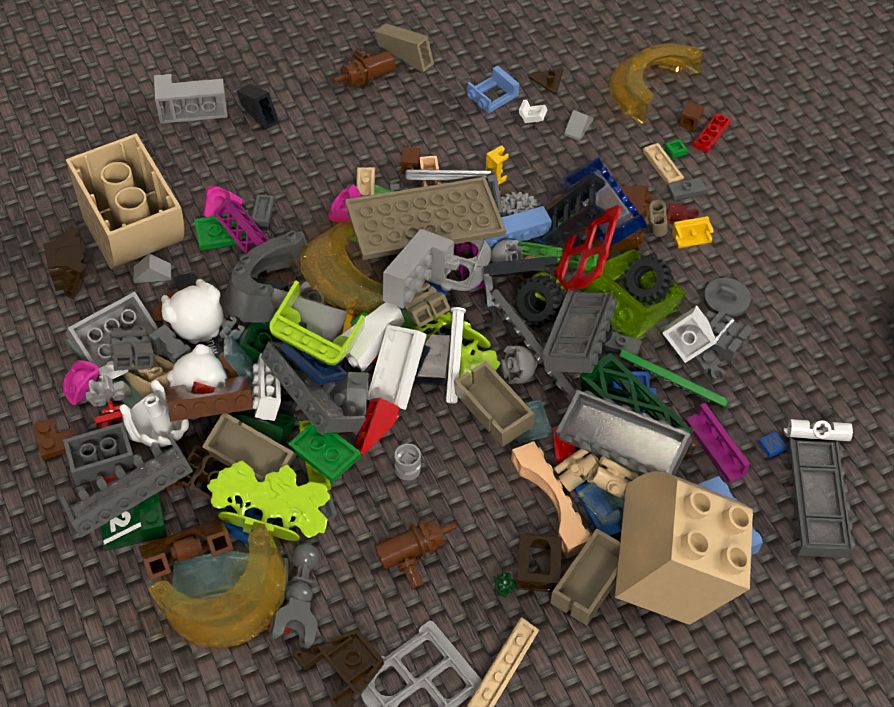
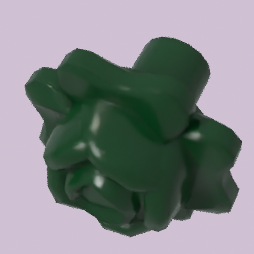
M503 571L494 580L495 590L503 598H506L516 588V582L512 580L511 573Z

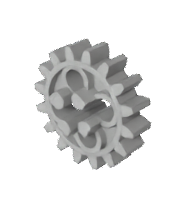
M512 192V195L506 194V197H501L502 217L537 208V200L534 199V196L528 197V193L522 195V192L518 194Z

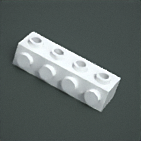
M260 354L257 364H254L252 368V375H254L252 379V386H254L252 405L253 409H255L256 418L275 421L281 402L280 382L262 360V354Z

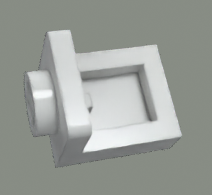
M523 100L519 108V114L525 123L543 121L547 112L546 105L530 106L527 100Z
M113 360L109 361L107 365L99 368L97 381H103L104 375L114 379L127 373L128 370L114 371Z

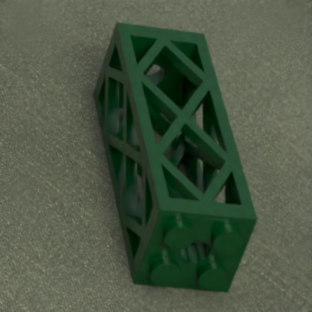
M612 353L600 357L592 373H581L582 392L586 390L600 399H610L615 405H617L615 402L629 405L632 411L638 414L640 413L639 408H641L656 421L664 420L670 426L673 425L674 428L682 427L689 431L693 443V430ZM613 380L621 389L607 386V384ZM608 392L614 393V394H617V395H621V396H625V397H628L629 399L623 398V397H619V396H615V395H612V394H608ZM609 416L608 421L644 456L654 434ZM661 437L662 440H666V443L661 447L657 445L650 463L666 471L670 468L681 444ZM690 443L686 454L692 450V443Z

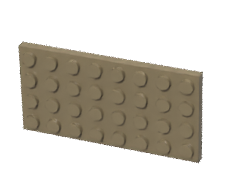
M485 177L345 199V206L362 260L399 254L420 229L454 241V244L505 236L506 229Z

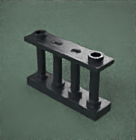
M591 172L544 208L552 224L551 231L543 236L541 241L549 246L558 247L604 215L605 210L596 205V192L605 187V180ZM588 199V205L583 208V202ZM576 208V214L570 217L571 210ZM563 217V223L558 226V220Z

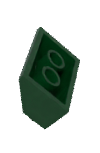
M255 409L227 413L282 446L286 444L297 419L296 417L277 412L275 421L262 420L255 417Z

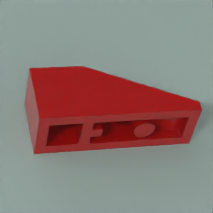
M382 398L370 400L365 414L366 420L360 428L354 445L361 452V455H364L394 425L399 416V406Z

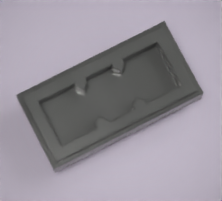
M701 177L669 183L667 186L673 200L703 195L707 192Z
M257 194L251 217L257 226L269 227L275 196Z
M613 332L612 338L604 344L603 349L619 354L622 350H626L637 356L642 341Z

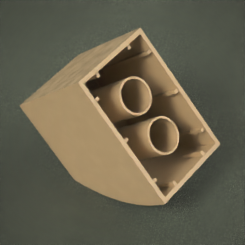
M137 133L66 159L83 219L110 269L183 240L184 221L181 207Z
M653 471L635 478L626 485L615 598L690 625L750 590L752 508L740 501L663 471Z

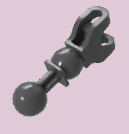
M301 544L295 548L292 554V561L297 567V573L288 584L285 593L287 602L271 619L268 637L278 640L279 636L284 632V628H292L299 635L300 647L309 649L315 640L318 622L310 611V602L313 597L311 587L314 581L308 578L310 570L315 568L319 562V552L311 544Z

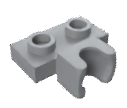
M104 375V380L101 382L89 380L90 391L86 392V399L94 407L106 405L109 401H119L130 396L131 389L123 381L113 384L112 379Z

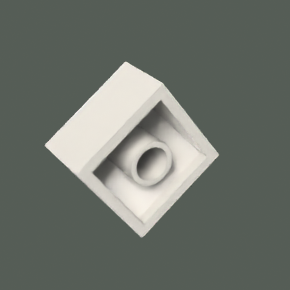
M695 306L668 324L663 331V335L685 363L717 342L709 321L698 306Z

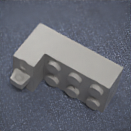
M171 74L154 75L155 102L160 124L228 117L223 79L173 83Z
M420 229L383 272V301L403 309L407 303L413 300L416 292L422 289L425 281L429 280L431 276L444 280L447 274L452 270H456L461 263V258L453 255L454 241Z
M273 288L274 292L271 297L276 310H278L288 291ZM300 295L297 297L291 308L299 312L301 317L300 326L306 327L307 330L330 342H333L336 337L340 336L347 311Z

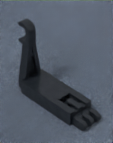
M557 257L495 262L483 266L481 270L487 307L483 308L482 311H490L492 315V322L486 323L484 326L492 327L497 321L495 304L493 303L494 297L491 294L493 292L492 278L540 273L545 271L546 267L555 265L558 261Z

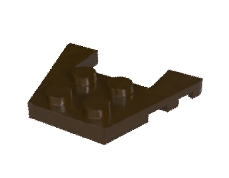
M359 630L332 638L331 642L322 645H312L311 649L302 652L298 650L292 653L293 658L304 671L324 658L347 686L329 699L332 707H352L384 665L383 658Z

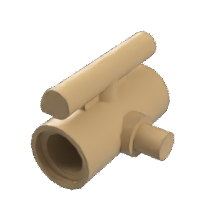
M580 449L554 467L558 474L567 469L559 478L569 492L587 480L588 474L594 465L603 467L595 454L591 453L584 458L589 452Z
M602 456L599 463L606 466L607 469L594 465L588 474V482L625 500L626 485L630 481L624 478L627 477L634 480L638 477V474Z

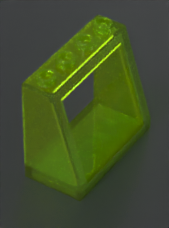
M632 249L606 261L602 276L583 288L581 292L610 294L613 291L614 299H617V309L613 311V321L610 322L626 336L637 339L680 307L687 292L673 282L674 286L669 289L672 292L670 295L668 293L665 295L667 297L665 300L648 309L645 308L614 282L616 278L624 273L625 269H629V263H634L633 259H641L640 256L642 255ZM596 266L592 267L589 273H591ZM649 271L642 276L641 282L648 288H651L657 280V274L655 271Z

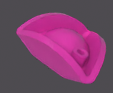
M354 184L343 189L331 204L328 214L329 220L337 223H347L350 221L345 206V199L362 197Z
M210 185L205 191L203 215L206 217L215 216L214 213L226 198L237 201L240 205L243 199L218 186ZM225 209L222 214H227L228 210Z
M78 360L66 374L63 380V392L72 405H76L86 397V392L90 391L89 380L97 381L99 372L97 365L88 361Z

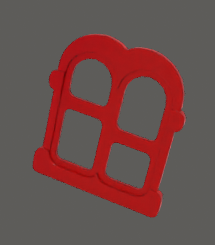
M616 205L606 209L604 215L579 231L588 230L583 245L573 248L577 234L566 241L560 264L554 271L555 278L560 281L566 290V294L568 289L572 291L575 288H585L595 279L602 276L606 259L609 256V248L617 219L621 214V206ZM609 222L603 244L591 249L597 226ZM582 252L576 273L570 280L564 282L570 256ZM600 253L594 270L584 275L588 257Z

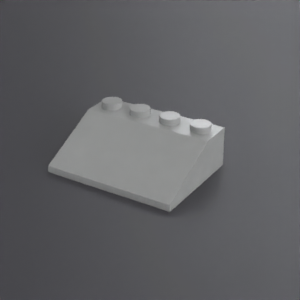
M133 292L68 327L66 335L85 361L101 368L113 360L110 351V331H112V328H120L122 331H126L132 327L139 326L141 330L146 329V336H148L150 344L149 335L159 328L137 294Z

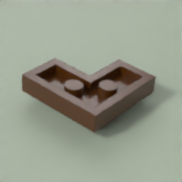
M52 418L32 424L42 460L65 454L66 450L63 440L79 435L77 428L57 434Z

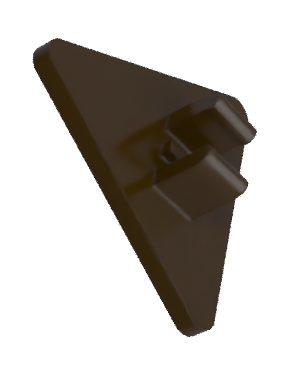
M549 69V71L530 74L529 78L556 95L563 69Z

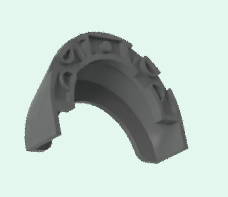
M289 231L285 235L275 237L258 245L240 257L232 271L223 297V305L226 312L232 318L239 317L240 321L252 323L271 322L277 312L271 297L274 292L273 287L258 283L252 277L258 278L257 275L263 271L269 273L274 270L289 268L293 259L310 258L311 253L303 231Z

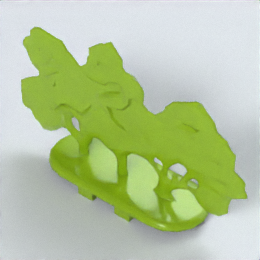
M451 313L442 314L437 318L432 315L436 324H425L427 325L425 328H418L416 325H413L407 329L424 333L428 328L431 330L435 328L432 333L426 335L425 345L431 335H434L436 332L440 333L442 326L451 331ZM463 321L462 337L472 343L467 346L461 344L459 377L469 372L472 385L473 368L486 361L496 371L501 363L497 360L496 351L478 350L477 345L482 348H490V342L482 334L473 330L470 323ZM472 349L475 351L474 355L470 354Z
M239 461L231 467L219 471L217 479L210 480V483L207 485V488L212 492L211 503L213 507L220 509L231 505L237 511V514L221 512L218 515L219 518L227 523L243 527V532L251 534L253 530L264 533L263 538L271 540L272 536L289 541L300 540L296 532L289 530L293 526L299 527L308 538L325 532L328 519L318 508L330 500L326 485L310 481L298 487L296 484V473L288 464L281 467L279 472L267 474L265 481L258 482L253 469L244 461ZM236 495L240 496L243 501L242 508H240V504L237 503L236 505ZM228 497H231L232 503L228 502ZM247 502L251 503L248 507H245ZM253 507L262 510L263 516L261 521L244 516L245 511ZM292 516L296 517L294 522H290ZM280 517L282 518L283 527L266 523L267 519Z

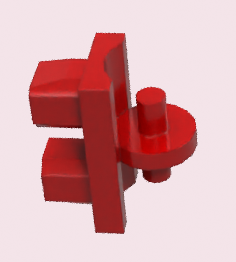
M109 401V408L101 409L103 416L95 417L97 427L102 429L118 422L122 423L121 404L113 406L112 401Z
M572 426L569 430L570 433H573ZM552 428L556 462H563L576 452L575 446L561 441L556 433L558 428Z

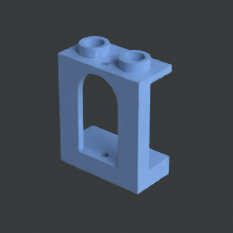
M499 66L493 68L492 77L476 86L468 82L467 95L480 108L490 113L519 95V83ZM498 85L506 94L491 102L483 93Z

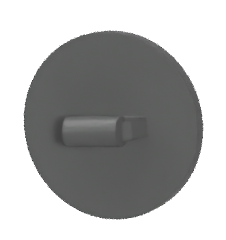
M718 278L707 285L704 292V300L707 306L717 314L722 311L727 316H737L748 309L751 295L747 287L741 282L731 278Z

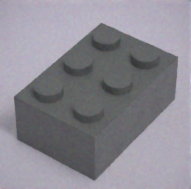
M124 422L63 440L76 485L93 481L98 476L115 473L114 467L120 465L124 471L136 468L132 460L134 455Z

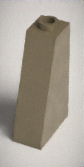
M386 23L374 31L380 47L419 71L424 72L434 64L428 36Z

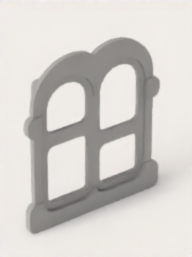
M486 240L470 241L478 248V254L474 258L466 259L459 257L461 258L460 264L465 266L470 273L466 280L460 282L447 278L441 280L431 276L426 281L441 285V289L445 291H450L451 289L467 291L476 288L483 281L481 269L483 266H487L491 260V249Z
M428 621L420 627L419 633L386 657L381 656L384 660V665L363 691L361 697L367 707H398L408 696L419 688H424L437 703L438 707H458L470 697L472 698L482 680L433 621ZM426 640H429L444 658L418 678H414L401 662V658ZM388 667H394L407 684L404 689L393 696L381 695L377 692L374 684L376 677ZM452 667L466 683V687L451 699H445L432 683V679L445 669Z

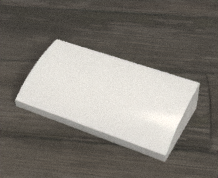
M387 325L369 388L368 400L382 398L406 410L427 334L417 330Z

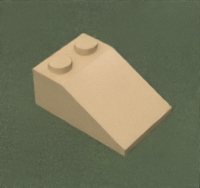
M153 353V368L135 369L133 361L132 370H128L122 376L144 398L153 393L151 387L153 380L159 381L164 388L170 386L167 374L172 371L174 363Z

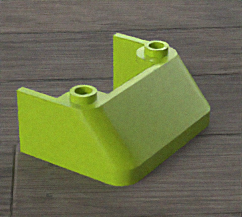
M295 280L270 322V332L278 339L328 365H336L353 348L365 327V316H360L349 337L338 336L333 342L299 326L301 321L300 314L291 308L300 294L299 282Z

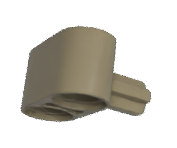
M654 200L650 203L649 216H646L647 224H650L653 235L661 237L668 232L666 205L662 200Z

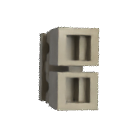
M428 282L423 284L422 289L416 292L413 300L403 308L405 314L412 319L418 328L434 320L432 315L437 318L451 310L444 293H438Z

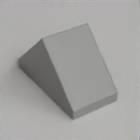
M573 110L564 135L580 141L593 122L594 117Z
M148 254L134 266V283L171 280V264L151 254Z

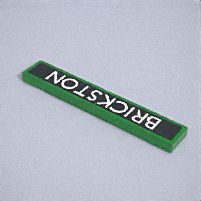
M622 350L619 355L622 361L645 372L649 371V374L724 410L728 405V399L626 350Z

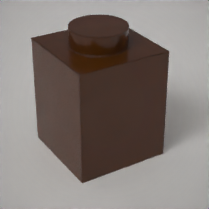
M688 101L681 115L679 126L695 131L702 119L704 106Z
M403 147L401 174H405L407 169H419L421 148Z

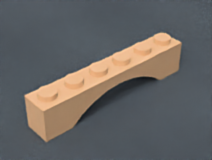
M534 441L512 449L511 461L519 475L532 481L547 493L556 508L559 519L558 537L562 538V551L565 557L570 558L579 554L591 537L588 529L583 527L579 513L575 512L572 508L570 497L568 495L565 496L560 480H556L554 477L552 466L546 463L542 449L537 447Z

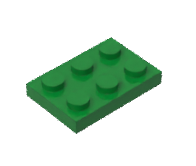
M228 213L222 214L223 218H227ZM216 216L194 219L200 251L237 244ZM236 220L232 221L233 230L237 229ZM241 232V241H246L245 232Z
M312 423L288 443L289 449L332 483L361 457V452L337 433H324L321 435Z

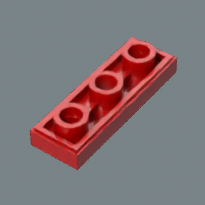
M716 113L693 142L692 147L708 153L731 124L732 119Z

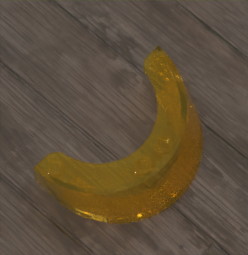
M659 44L648 47L622 62L614 70L610 79L611 96L614 97L616 105L624 113L644 124L648 105L654 98L653 93L646 87L643 81L645 68L656 64L659 67L671 69L678 73L686 66L699 73L705 52L696 47L682 44Z
M346 221L335 225L305 244L299 257L300 268L313 290L318 289L325 296L324 300L336 308L340 306L348 310V314L356 317L364 311L369 315L385 303L383 301V284L365 276L350 261L346 253L345 244L348 245L352 237H355L351 222Z
M265 525L250 533L248 537L249 560L246 570L240 580L227 592L213 598L197 599L185 596L167 581H159L147 587L168 623L180 636L199 646L227 648L251 640L270 624L277 610L281 608L285 597L287 572L282 554Z

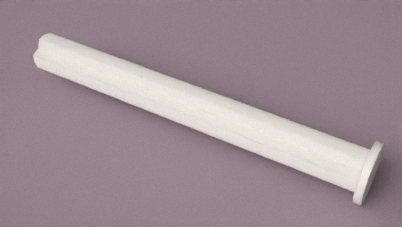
M459 307L451 308L453 313L446 402L450 404L457 403L458 398L455 394L454 380L459 378L464 313H466V309Z

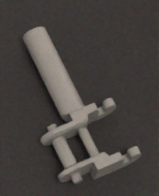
M230 317L232 321L223 318L221 324L223 329L219 336L225 338V343L228 345L233 343L235 339H238L244 331L242 325L238 326L240 330H232L233 325L236 323L235 317Z

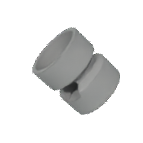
M402 444L395 451V472L402 480H413L421 472V452L413 444Z

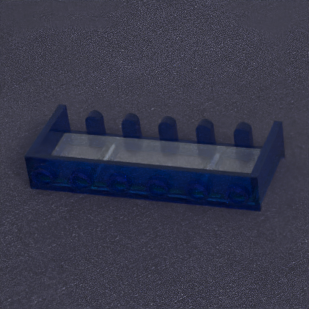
M599 157L562 178L565 183L563 186L565 192L591 172L605 180V187L596 192V205L604 210L616 205L622 207L610 247L642 228L648 229L642 214H639L635 205H632L629 197L625 196L621 186L617 185L614 177H611L608 169L603 166ZM588 199L583 202V208L588 205ZM609 222L598 225L595 235L599 234L597 237L601 244L604 242Z

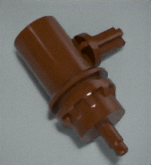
M357 49L356 53L353 54L355 59L342 66L341 75L333 78L334 83L343 81L348 87L368 85L371 79L394 72L396 67L395 60L389 51L372 55Z
M435 519L428 522L419 521L416 527L412 523L409 530L374 544L384 570L397 565L399 572H405L411 589L422 586L423 582L416 568L419 564L416 557L421 555V557L427 558L426 552L430 555L434 554L438 547L445 545L443 535L457 528L455 522L439 527Z

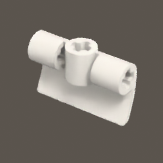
M790 419L788 428H784V434L787 437L851 441L853 433L851 423L832 422L830 426L828 422L823 420L810 425L808 420Z

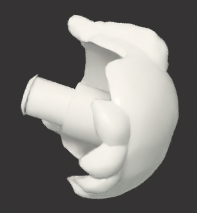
M198 279L196 286L184 288L176 292L171 298L167 295L162 296V317L171 324L172 329L179 337L188 340L192 344L207 342L212 337L218 335L223 322L224 313L219 302L220 292L213 285Z
M198 344L191 353L177 360L172 371L167 374V379L170 382L169 387L184 385L186 391L191 394H208L220 391L225 388V379L227 378L221 362L216 358L212 349L203 344Z
M153 380L151 382L153 393L144 397L132 408L125 404L121 405L120 411L123 416L127 436L130 440L142 442L150 447L153 444H157L161 448L172 445L167 437L168 433L171 434L175 442L181 439L183 433L189 428V420L170 422L164 387L159 381Z

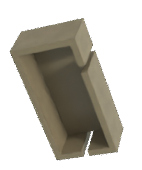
M486 361L472 369V385L469 372L454 380L455 394L489 432H492V436L502 447L534 426V412Z
M227 413L220 416L202 446L231 464L244 461L253 469L256 479L261 482L265 481L267 474L279 472V469L287 464L290 467L297 455Z
M596 528L553 590L550 603L565 613L570 610V616L588 625L617 582L620 542Z

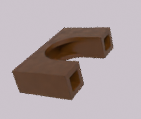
M647 185L605 187L603 196L605 209L619 205L622 207L621 211L633 213V216L627 222L615 226L609 251L640 250V245L644 242L643 231L647 228L646 216H649V203H652V193L649 192ZM608 225L597 226L594 235L596 247L603 244Z
M245 376L226 378L224 389L208 394L188 393L184 385L164 388L170 422L253 409L251 389Z
M217 518L140 546L139 550L149 579L152 580L171 573L169 564L175 559H172L169 547L173 546V541L191 536L193 538L199 537L202 550H209L213 557L233 550L228 531L222 520Z

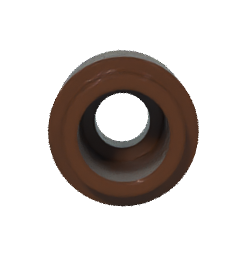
M191 536L173 541V546L169 547L172 559H176L177 562L198 557V554L203 553L199 537L193 538Z

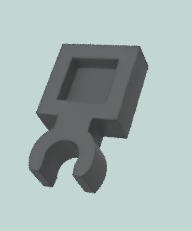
M711 349L694 357L695 363L703 374L709 372V378L713 383L716 382V375L724 379L725 371L719 368L721 362Z

